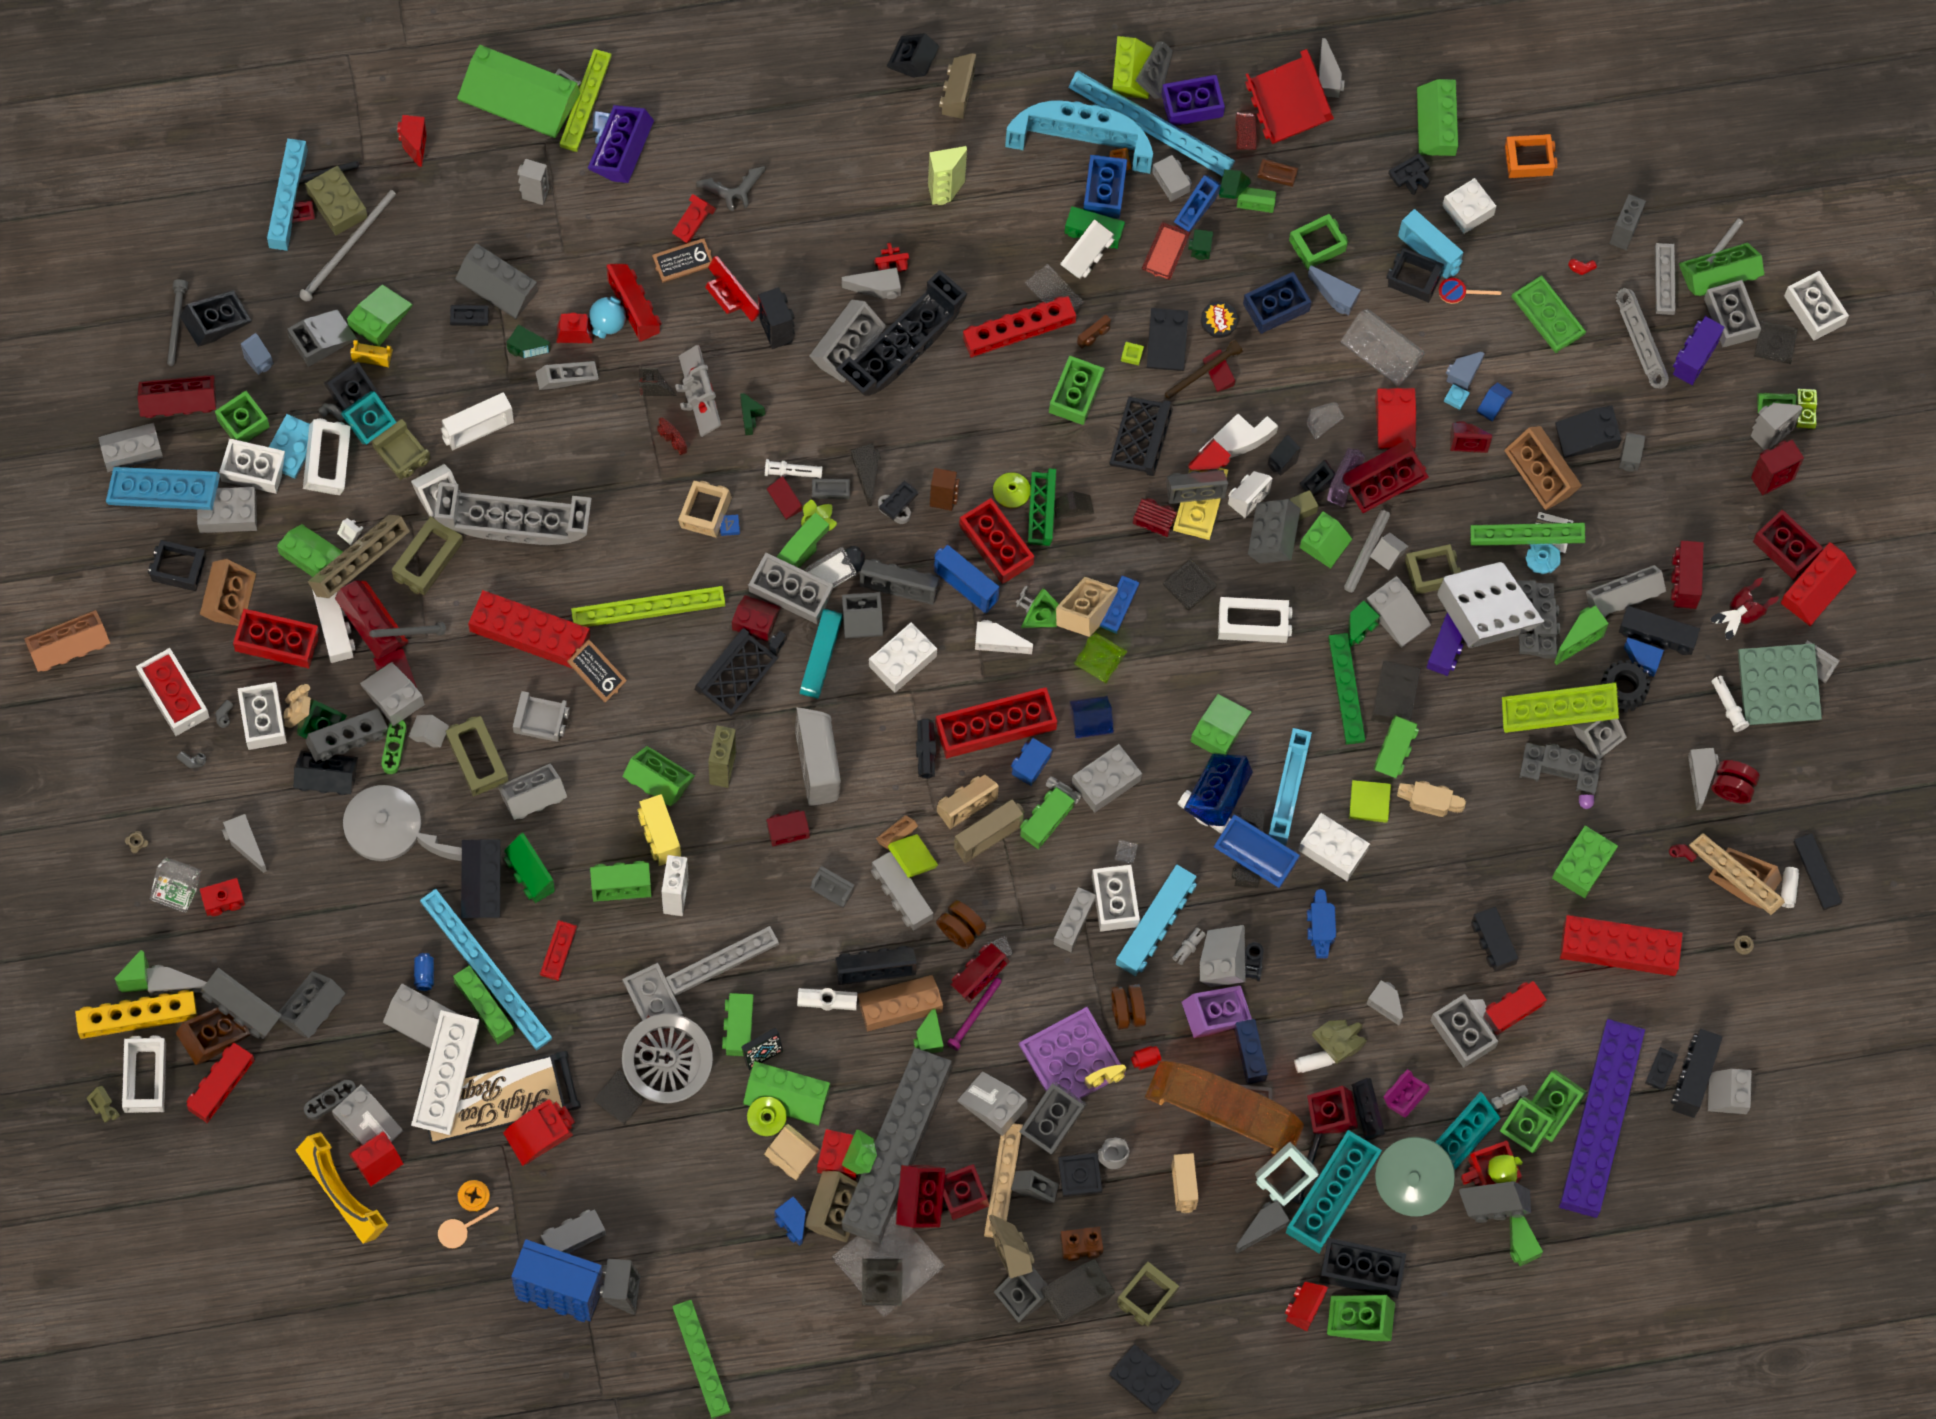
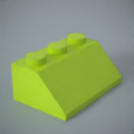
M1117 36L1113 91L1124 97L1148 99L1149 93L1135 80L1153 50L1152 47L1137 38Z

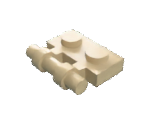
M308 684L298 686L285 699L286 703L290 704L283 714L285 727L292 728L309 715L311 698L308 697V691L310 690Z

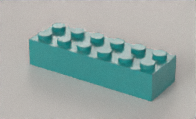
M1348 1130L1288 1225L1286 1234L1320 1254L1328 1238H1330L1379 1159L1382 1150Z

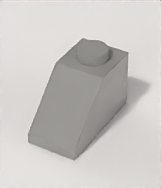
M1381 980L1368 998L1367 1005L1397 1025H1400L1403 1014L1398 991L1395 990L1391 983Z

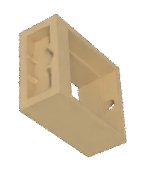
M693 481L678 519L681 528L717 537L732 499L730 491L721 485L713 486L706 481ZM698 492L721 498L712 522L689 516Z
M1194 1153L1174 1155L1171 1167L1176 1211L1191 1213L1193 1210H1196L1198 1203Z

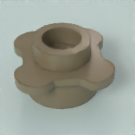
M140 831L132 833L125 839V843L130 846L132 853H138L141 848L148 846V841L143 838Z

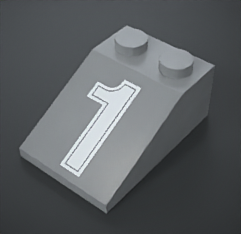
M983 1071L957 1100V1102L1002 1136L1028 1108L1026 1098L1010 1086Z
M362 1085L357 1087L332 1110L334 1118L361 1145L381 1131L385 1132L391 1142L403 1132L401 1127Z

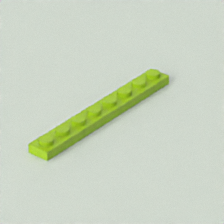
M719 586L571 608L573 623L590 627L724 607L725 599L723 587Z

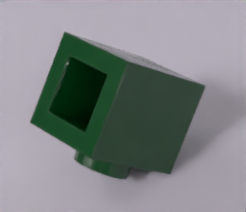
M1195 229L1193 239H1189L1188 250H1192L1191 257H1195L1198 260L1209 259L1213 237L1212 231Z

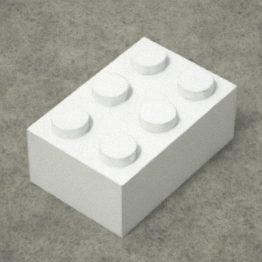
M1820 271L1788 286L1784 295L1813 341L1844 326L1849 317Z
M910 623L869 658V667L896 693L937 657V648Z
M276 682L238 688L248 750L287 743Z
M1321 813L1301 841L1298 851L1348 881L1368 852L1370 843Z
M1124 865L1093 869L1092 882L1094 894L1096 895L1095 902L1100 932L1137 927L1140 918L1132 866Z

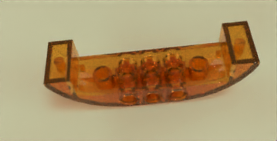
M1159 1062L1144 1097L1160 1105L1167 1101L1273 1148L1271 1151L1273 1155H1276L1289 1142L1296 1146L1304 1127L1303 1122L1296 1115L1273 1100L1213 1073L1176 1062Z

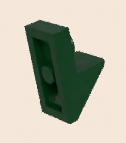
M742 393L740 394L745 435H753V428L756 427L755 417L764 416L765 408Z

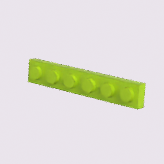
M597 49L593 50L579 89L580 95L572 108L560 141L561 148L578 152L612 58L611 53Z

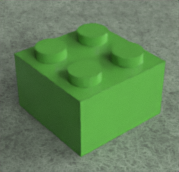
M247 391L215 411L217 421L230 438L234 440L248 442L270 428L268 418Z
M1523 1097L1516 1104L1500 1132L1534 1153L1544 1141L1557 1118L1526 1097Z

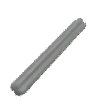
M1380 511L1347 579L1344 589L1350 593L1354 592L1370 559V555L1374 551L1390 517L1388 511Z

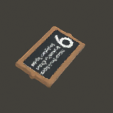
M704 238L652 255L656 265L655 269L658 271L662 283L707 269L712 261L711 250H708Z
M587 640L580 648L575 650L576 652L567 662L603 702H606L614 693H618V689L627 680L590 640Z

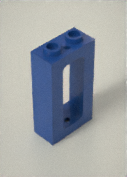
M946 545L944 549L940 548L934 556V572L986 614L998 601L999 586L949 545Z

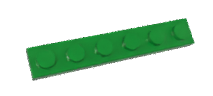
M1348 633L1329 635L1328 640L1345 744L1365 743Z

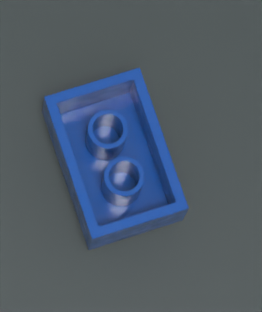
M1090 155L1083 210L1120 219L1127 159Z

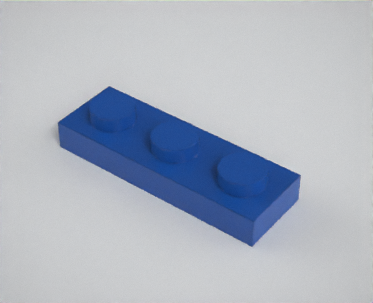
M1125 576L1121 577L1117 585L1118 591L1099 627L1117 634L1139 587V582Z

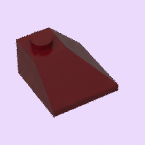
M1463 421L1452 423L1450 451L1488 453L1492 434Z

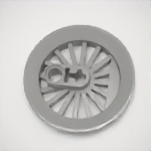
M658 1014L643 1020L630 1032L623 1046L622 1066L629 1084L641 1096L658 1103H676L690 1098L703 1087L712 1068V1048L706 1034L695 1022L681 1015ZM662 1029H670L667 1047ZM674 1029L681 1031V1035L673 1048H671ZM658 1030L662 1048L650 1034L651 1032ZM687 1034L692 1040L676 1051ZM647 1036L655 1047L642 1043V1039ZM694 1044L693 1052L681 1054ZM638 1046L642 1047L639 1053H635ZM649 1052L653 1055V1059L645 1061L642 1058L643 1054ZM666 1056H670V1060L673 1061H669L668 1064H665V1061L663 1059H665ZM692 1057V1058H691V1061L681 1060V1059H685V1058ZM634 1058H639L641 1064L634 1066ZM681 1065L690 1066V1071ZM653 1067L641 1077L636 1072L639 1069ZM658 1070L650 1085L647 1086L643 1080ZM678 1070L689 1076L688 1083H686ZM672 1071L683 1084L684 1088L680 1090L676 1089ZM663 1072L660 1091L652 1089ZM667 1072L669 1073L673 1092H664Z

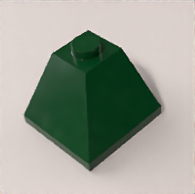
M311 699L309 715L298 723L297 735L307 739L309 733L345 721L347 715ZM326 741L327 744L334 745L333 742Z

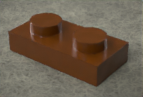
M1104 315L1081 333L1077 340L1080 348L1083 349L1086 345H1092L1099 335H1105L1110 330L1111 319Z

